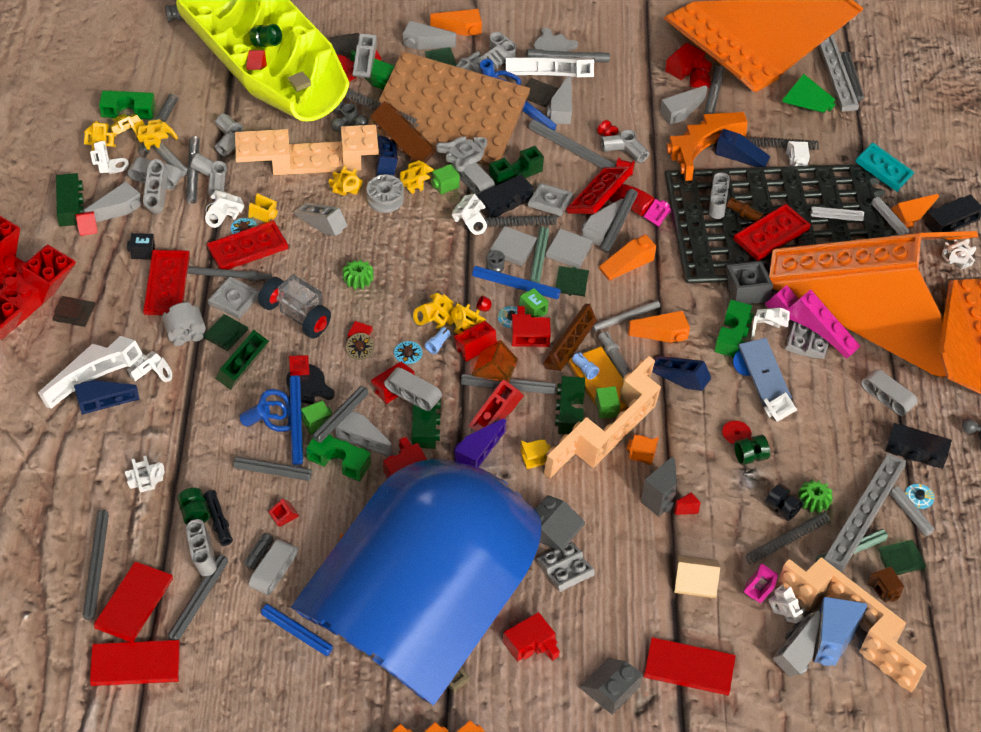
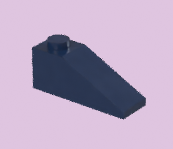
M726 129L722 130L715 155L754 167L767 166L770 155L741 134Z
M378 136L379 155H376V176L385 174L394 176L398 161L396 143L387 137Z
M657 356L654 359L655 363L652 372L683 388L703 391L711 380L705 361Z
M92 380L74 385L82 415L140 400L137 385Z

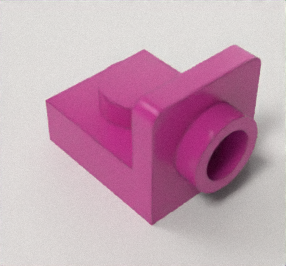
M655 199L644 215V218L660 227L666 216L671 214L670 205L663 200L658 201Z

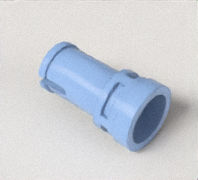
M442 327L434 337H431L425 343L426 350L431 354H437L442 344L451 336L450 331L447 330L443 333L446 328Z
M581 352L573 356L572 362L582 370L587 379L591 380L598 375L599 368L592 362H589Z

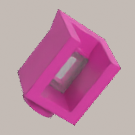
M761 563L756 572L746 582L743 592L750 598L762 603L775 588L779 574Z

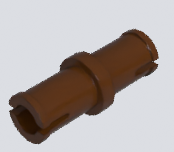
M733 197L727 203L726 207L736 211L741 217L745 216L755 222L763 217V213Z

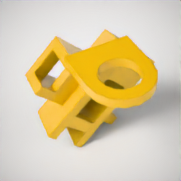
M122 114L112 119L114 124L110 125L109 128L111 133L115 134L132 128L137 136L139 127L145 126V124L137 114L131 116Z
M161 119L148 121V125L139 127L137 134L139 142H144L147 150H150L152 145L159 148L161 139L168 138L166 133H169L174 140L178 139L173 129L165 122H162Z
M95 121L84 131V145H92V151H95L94 144L101 141L106 142V147H116L114 137H117V134L108 133L109 123Z
M423 161L408 164V169L400 172V180L403 183V187H407L412 194L415 193L416 188L423 191L424 181L430 179V176L426 173L432 172L434 169Z
M347 166L343 167L341 173L333 172L334 178L329 179V185L332 187L333 193L346 196L347 192L357 195L363 182L357 176V169L348 171Z
M435 293L430 295L433 301L417 307L413 312L414 322L419 326L433 320L437 323V329L444 326L445 323L449 325L454 323L450 319L451 312L455 308L453 306L454 302L445 294ZM419 311L423 314L422 321L418 320L417 315Z
M457 303L451 312L450 318L456 325L454 332L459 334L463 332L460 328L467 330L484 320L486 321L485 318L478 315L480 310L477 309L476 312H473L469 309V304L463 307Z

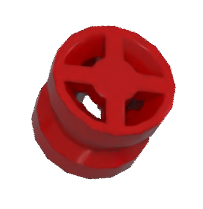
M604 120L597 128V133L604 137L614 136L619 132L618 127L612 126L609 120Z

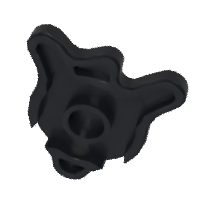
M309 364L310 375H299L301 403L313 404L316 396L326 400H331L335 397L334 390L326 385L324 374L320 368ZM290 371L288 372L286 377V384L289 392L291 377Z

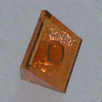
M499 340L481 351L472 376L496 381L504 379L509 383L518 358Z

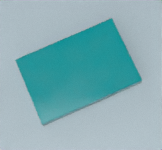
M873 142L855 160L857 164L896 192L915 173Z

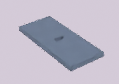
M767 338L739 344L738 347L763 406H767L764 399L767 398L771 402L784 393H787L789 398L792 399Z

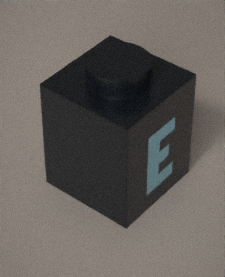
M131 233V239L127 241V251L130 252L131 259L151 260L152 250H155L156 247L154 234Z

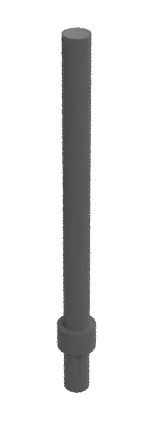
M188 267V274L230 276L232 278L249 279V281H268L272 278V273H260L258 270H250L248 272Z

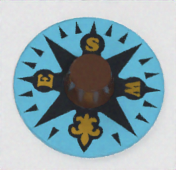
M249 218L238 219L232 223L231 232L235 234L257 226V223Z
M405 341L395 347L394 356L399 362L413 364L421 359L422 348L415 342Z

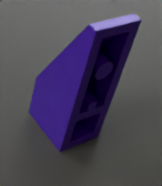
M503 418L466 436L461 443L458 442L454 449L455 462L479 468L506 432L507 420Z

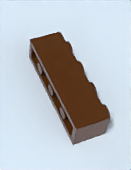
M384 101L370 116L374 120L373 124L379 129L382 128L386 132L385 136L391 141L394 140L398 144L397 148L410 156L409 160L412 163L416 161L426 163L436 153V149L390 102Z

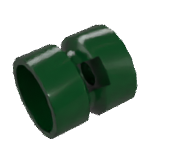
M256 25L251 28L250 41L255 47H271L281 43L282 32L278 25Z
M763 434L753 436L750 440L744 438L735 441V455L740 465L753 463L754 459L759 462L770 458V447Z
M188 488L178 494L177 502L186 525L195 519H200L203 523L209 519L210 513L201 489Z

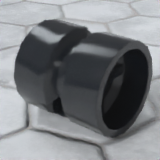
M780 483L769 493L765 504L773 510H778L780 516L786 521H790L800 511L804 500L796 494H791V490Z

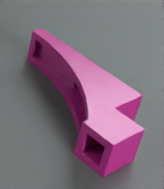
M786 285L765 303L769 309L783 308L790 311L789 320L804 325L819 334L846 359L860 347L857 341L812 290H809L799 299Z

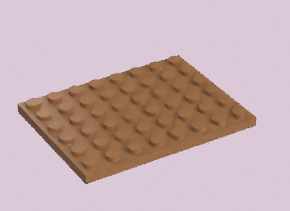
M402 51L378 102H381V104L384 101L390 102L399 112L402 111V113L405 112V115H411V118L413 116L414 119L417 118L414 126L419 123L416 129L435 149L437 143H449L463 136L470 140H474L473 137L486 138L487 147L484 150V155L476 163L489 166V163L503 158L529 96L530 88ZM370 118L368 125H374L372 118ZM376 127L378 134L385 135L386 132L382 128Z

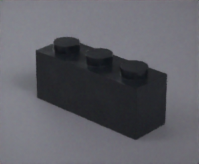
M522 174L477 195L478 199L485 205V208L480 209V211L487 219L488 217L495 218L524 203H528L533 195V186Z
M971 194L960 197L941 207L931 209L927 213L924 224L931 232H952L979 221L981 205Z
M894 422L885 452L943 469L952 440Z

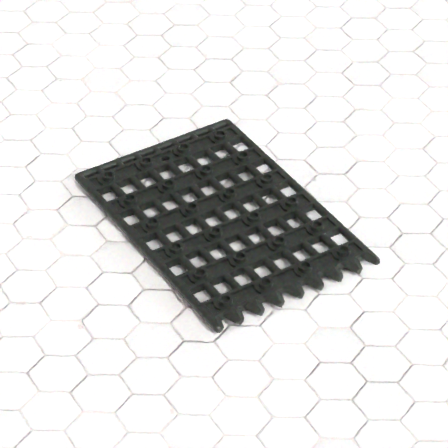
M859 164L693 169L691 181H685L684 175L680 173V170L665 171L683 276L686 283L728 282L727 275H715L714 269L726 268V265L758 262L757 260H748L747 254L749 253L733 240L734 235L742 231V227H748L755 223V221L751 219L740 220L739 213L727 207L724 217L719 221H704L703 215H709V208H702L701 202H710L711 195H699L698 189H712L714 175L717 173H726L729 177L730 175H746V180L731 181L730 177L726 206L731 197L738 201L751 200L752 206L750 207L763 213L764 217L782 206L772 205L771 200L786 199L787 205L811 224L809 230L795 238L797 245H783L780 248L817 244L816 238L831 237L832 242L850 241L851 236H866V239L896 234L893 228L883 226L887 221L871 204L874 198L885 194V190L872 187V185L880 183L881 180L873 175H869L868 171ZM848 171L849 177L835 178L834 172ZM799 173H814L815 178L801 179ZM765 174H780L781 179L766 180ZM696 176H711L712 182H697ZM672 177H677L678 183H673ZM837 184H852L853 190H838ZM817 185L819 191H804L803 186ZM783 186L784 192L769 193L768 187ZM746 187L749 189V193L734 194L733 188ZM675 190H679L680 196H676ZM840 197H855L857 203H842ZM806 198H821L822 204H807ZM677 203H682L683 209H678ZM812 206L864 211L863 221L810 217L809 211H811ZM680 216H684L685 222L680 221ZM847 223H862L864 229H849ZM812 224H827L829 230L814 231ZM706 228H722L723 234H707ZM682 229H687L688 235H683ZM709 241H725L726 247L710 248ZM685 242H689L690 248L686 249ZM772 253L764 257V260H759L766 267L768 275L770 273ZM711 255H728L729 261H712ZM687 256H692L693 262H688ZM690 269H694L695 276H691Z

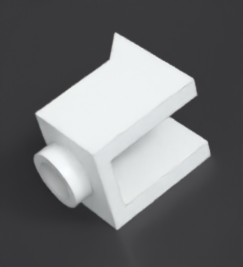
M788 141L786 154L789 156L790 165L808 166L810 158L808 142Z

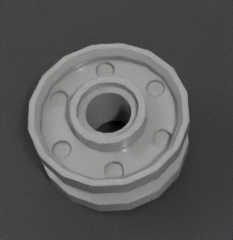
M385 174L378 175L368 182L366 187L367 201L373 210L389 213L398 210L403 205L404 187L399 178Z

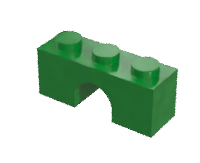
M102 90L99 102L101 117L116 118L121 111L132 109L140 119L153 120L156 107L154 93Z
M730 300L724 325L732 328L721 327L715 347L716 353L734 357L740 350L738 345L745 343L742 339L743 337L747 338L750 327H747V324H751L754 314L751 313L752 305Z
M330 434L321 443L312 439L306 448L307 460L323 467L331 459H342V475L359 482L371 465L370 452L364 448L353 446L347 441L336 439Z

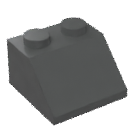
M762 261L726 265L729 294L732 300L753 304L767 302L771 299L773 283Z
M673 457L647 477L644 482L641 503L658 517L664 512L668 513L674 505L673 499L676 495L677 478L675 459Z
M547 495L535 509L541 519L540 543L559 551H563L585 525V521L565 501Z
M608 658L580 685V689L613 715L640 688L643 674L627 661Z

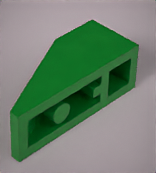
M352 50L350 52L351 61L355 62L356 51ZM374 59L370 78L365 79L372 86L384 90L395 66Z

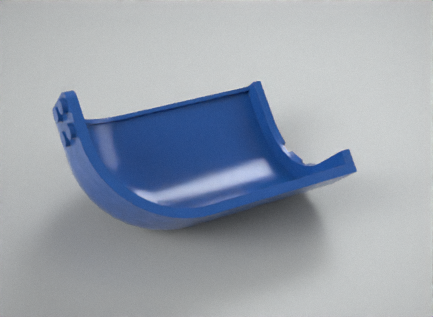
M444 459L415 462L398 470L378 488L292 604L291 608L306 620L325 628L335 635L342 636L347 643L360 652L363 651L369 656L374 655L372 659L374 662L388 671L421 699L435 705L530 568L541 538L540 516L504 480L486 470Z

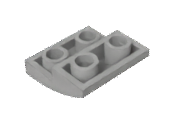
M793 321L785 350L807 357L824 359L829 342L806 326Z
M570 542L563 551L555 549L537 558L541 569L559 592L595 575L594 568L583 558L582 551L573 542Z

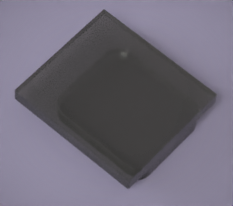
M353 33L330 37L329 40L336 54L349 58L351 57L350 52L357 49L360 34Z
M533 78L525 85V87L530 88L527 100L544 107L549 104L558 90L554 86Z
M63 296L54 310L55 314L52 319L56 322L86 327L96 304L91 301Z

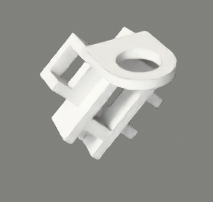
M105 141L94 144L95 151L90 152L93 165L98 164L100 173H118L128 168L129 162L126 158L109 159ZM119 162L125 163L121 168L116 167V164Z
M215 190L210 196L212 199H215V202L211 205L205 216L206 223L210 227L216 228L222 224L227 215L236 219L238 213H241L244 208L241 197ZM211 214H215L218 217V223L214 224L210 221Z
M475 194L465 195L452 211L455 222L463 218L465 224L475 235L484 233L487 228L486 221L479 212L480 209L485 208V205ZM476 222L483 223V227L479 231L473 229V225Z
M969 239L960 243L957 240H953L952 245H949L947 242L944 244L941 256L949 264L955 262L962 270L974 263L975 259L971 255L974 254L976 247L968 245Z
M783 308L757 310L754 317L751 339H754L756 323H766L776 328H780V326L788 327L790 311Z
M154 351L147 355L143 354L127 369L134 381L151 369L156 371L164 382H169L172 379V371L163 357L160 358ZM163 368L167 371V378L163 374Z
M143 456L144 461L138 463L135 462V459H131L133 470L125 471L130 489L139 487L140 493L155 489V485L163 481L165 473L163 463L158 462L149 465L146 456Z
M781 585L774 591L775 594L768 599L773 612L784 615L788 622L798 623L804 620L803 614L806 610L804 608L800 609L799 601L795 598L792 588L789 586L785 589L784 585Z

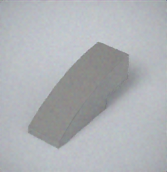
M360 34L353 76L370 78L377 48V35Z

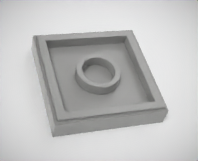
M540 183L530 198L528 207L562 216L573 198V192Z
M505 226L492 245L490 252L494 250L504 253L506 261L523 266L537 244L538 238Z
M560 229L546 252V257L580 269L593 245V240Z
M229 276L208 299V304L240 319L258 299L260 291Z

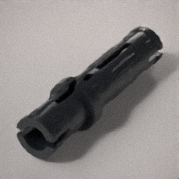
M209 490L204 493V498L213 520V530L217 532L220 545L227 546L233 542L228 529L229 523L223 515L216 491Z

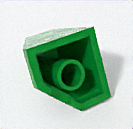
M805 74L801 76L782 100L787 104L823 113L826 111L830 112L836 105L834 103L836 99Z

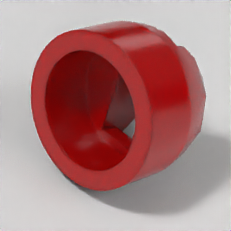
M482 295L477 302L476 309L487 312L491 309L492 302L489 298Z

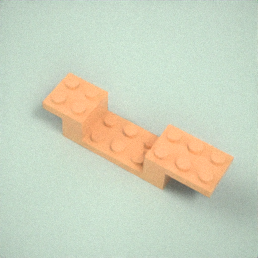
M376 125L341 126L340 142L289 144L288 129L235 132L236 162L272 160L273 175L340 172L344 166H347L348 171H353L354 169L358 171L361 170V155H379Z
M649 356L644 361L641 360L636 365L635 370L632 373H627L623 378L624 384L620 389L621 395L619 400L627 405L628 409L625 412L621 411L616 417V421L613 424L609 423L604 431L587 417L582 422L578 421L574 425L572 432L569 435L565 434L559 441L560 444L556 448L553 446L547 452V460L544 464L545 476L550 479L575 454L594 468L656 406L661 386L650 379L655 363L654 359Z
M822 557L807 572L790 559L784 564L776 587L779 588L781 585H784V588L787 589L790 586L795 598L799 601V607L804 608L808 612L824 597L867 603L860 626L868 634L859 652L865 659L879 667L884 674L893 678L902 688L907 689L910 693L916 688L927 665L897 643L906 625L905 621Z

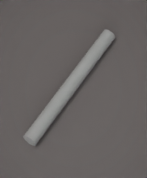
M657 300L594 324L592 329L596 332L660 307V303Z

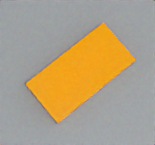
M602 347L583 353V356L589 362H592L599 368L598 375L591 380L587 379L582 370L572 362V358L569 359L568 365L576 377L585 378V390L595 406L597 388L616 386L618 398L620 399V389L624 384L623 378ZM619 400L620 413L627 410L628 406Z

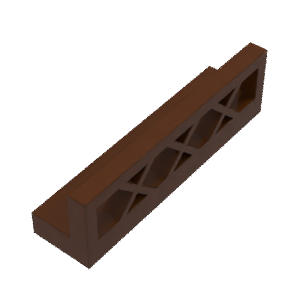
M584 304L549 352V356L543 363L545 369L561 371L597 322L590 304Z

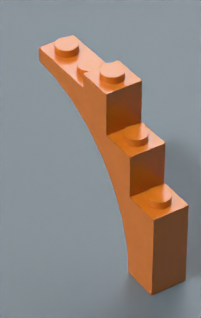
M745 113L704 114L703 121L698 125H687L686 132L682 136H670L669 143L666 144L667 154H670L672 161L677 160V164H680V173L684 175L685 181H691L693 178V162L696 156L711 144L718 142L723 129L746 136L748 121Z

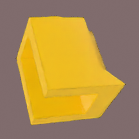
M257 193L255 205L252 203L249 205L248 218L254 217L265 223L269 222L270 219L274 220L278 213L276 209L277 202Z
M545 439L528 443L521 440L520 453L526 469L545 464L547 460L546 454L551 449V445L547 444Z

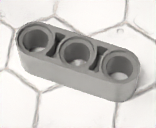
M137 157L127 172L128 176L135 181L146 183L148 164L152 160ZM164 164L168 169L166 189L172 190L180 180L182 172L175 166ZM161 167L157 168L155 172L160 171Z
M153 159L148 164L143 198L145 207L152 214L162 212L166 195L168 169L159 159ZM161 167L160 171L155 172L157 168ZM156 184H159L158 188L153 189ZM157 201L154 206H150L152 202Z
M477 163L466 166L464 171H457L460 175V180L476 196L495 187L494 181Z
M726 173L714 175L709 206V216L714 219H721L725 215L730 177Z
M397 367L384 382L390 392L426 411H430L442 397L441 391L436 386L402 368Z
M874 369L861 381L865 391L900 416L907 414L917 404V398L912 392L880 369Z
M195 519L186 526L191 557L200 575L210 576L217 569L211 537L203 521Z
M277 539L252 574L249 587L269 596L294 561L298 547Z

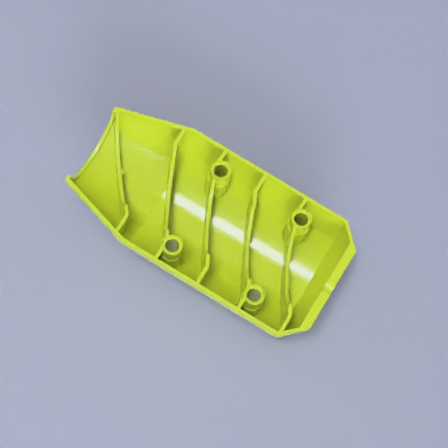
M176 0L179 14L255 98L301 121H314L332 112L345 97L349 81L332 44L290 0ZM276 24L280 27L282 40L279 45L258 48L251 43L250 31L253 26ZM249 50H265L267 66L264 69L246 70ZM303 71L311 80V86L296 92L288 83L287 77Z

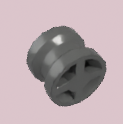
M177 4L165 6L168 22H172L173 19L182 20Z
M498 250L489 252L486 268L502 272L505 264L504 253Z

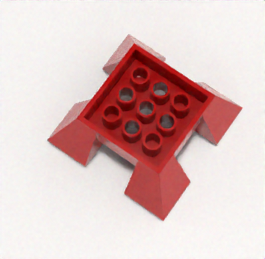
M0 216L1 340L56 293L76 264L75 260L48 244L26 263L16 257L20 227Z

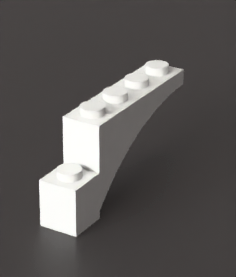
M545 56L505 58L506 71L515 75L594 77V59L591 57Z
M122 336L116 339L108 348L91 344L41 389L38 394L45 406L52 409L62 399L75 391L74 385L92 381L127 366L131 367L143 354L135 340Z

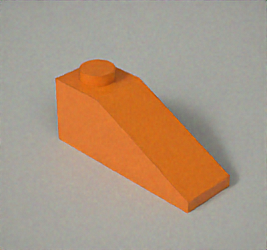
M479 9L430 14V26L452 31L464 36L482 34V20Z
M934 194L898 203L891 210L910 229L914 227V223L920 220L939 198V195Z
M646 234L631 240L601 264L599 270L610 281L654 261L656 245Z
M683 311L631 320L628 326L629 336L669 343L687 340L690 326Z

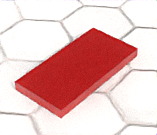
M604 167L566 208L568 214H595L633 173L632 168Z
M784 204L735 234L733 240L759 261L772 253L773 249L782 247L809 230L811 224L787 204Z
M274 220L206 243L207 249L218 269L229 270L289 249L288 243Z
M152 250L143 309L144 315L167 314L170 312V307L184 302L190 251Z
M135 561L95 621L94 629L133 643L171 584L173 575Z
M652 637L644 678L729 696L736 655Z
M180 640L92 644L90 685L179 682Z

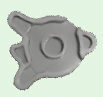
M549 28L542 29V36L534 44V49L568 52L578 47L577 41L567 40L563 34L554 36Z
M463 136L449 143H437L436 151L447 153L446 161L454 163L457 171H464L466 166L482 159L484 150L487 147V139L484 137H473L474 140H470Z

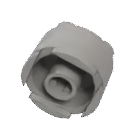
M188 302L179 303L170 307V312L163 314L162 320L168 338L175 346H181L187 341L193 340L196 342L203 339L206 327L200 309L196 304L191 306V303Z

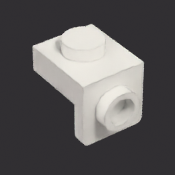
M787 393L782 394L771 402L767 398L764 399L767 405L764 407L769 417L773 416L777 422L797 410Z

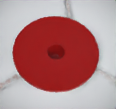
M730 421L722 429L723 437L732 444H735L736 440L744 438L750 440L752 435L750 427L741 421Z

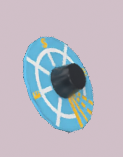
M509 306L499 311L497 317L501 325L511 328L512 314H517V307Z
M922 484L910 485L905 491V494L918 509L930 507L935 499L932 490Z

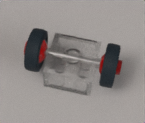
M294 274L286 281L278 277H272L263 285L259 292L258 303L261 307L272 310L279 305L280 312L302 325L303 333L309 338L315 339L319 337L330 322L331 312L322 305V292L317 287L311 286L304 279Z

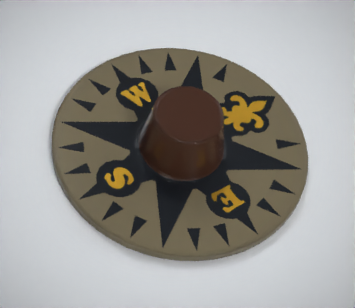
M365 333L352 335L346 343L348 355L355 360L368 358L374 350L372 338Z

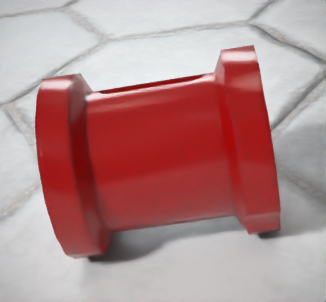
M618 158L616 167H631L634 172L635 161L629 162Z

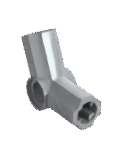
M223 113L215 120V124L225 135L215 145V150L225 157L235 148V132H244L242 124L236 123L228 114L225 115Z
M624 130L621 135L601 137L603 152L621 150L622 152L629 153L639 163L644 162L649 157L650 152L636 139V133L632 130Z
M199 153L196 154L190 167L208 176V195L211 196L215 190L224 192L226 164L222 161L214 162Z

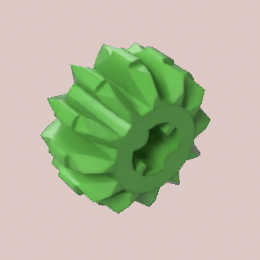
M353 259L352 263L347 262L346 267H343V281L347 283L348 288L353 286L355 290L357 287L363 290L364 286L369 287L370 282H373V268L369 265L368 261L363 263L362 259L360 261Z
M811 479L809 483L804 482L798 492L799 497L804 500L803 509L809 508L811 513L814 510L819 514L822 510L826 511L833 500L832 489L828 488V483L821 484L820 480L815 482Z

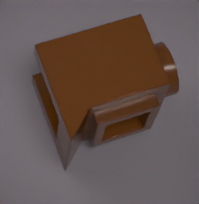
M892 567L872 573L867 584L874 587L878 596L884 602L898 600L904 588L903 583Z

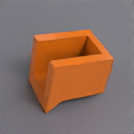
M634 435L633 440L629 439L627 451H630L629 459L652 465L659 437L651 439L641 435Z

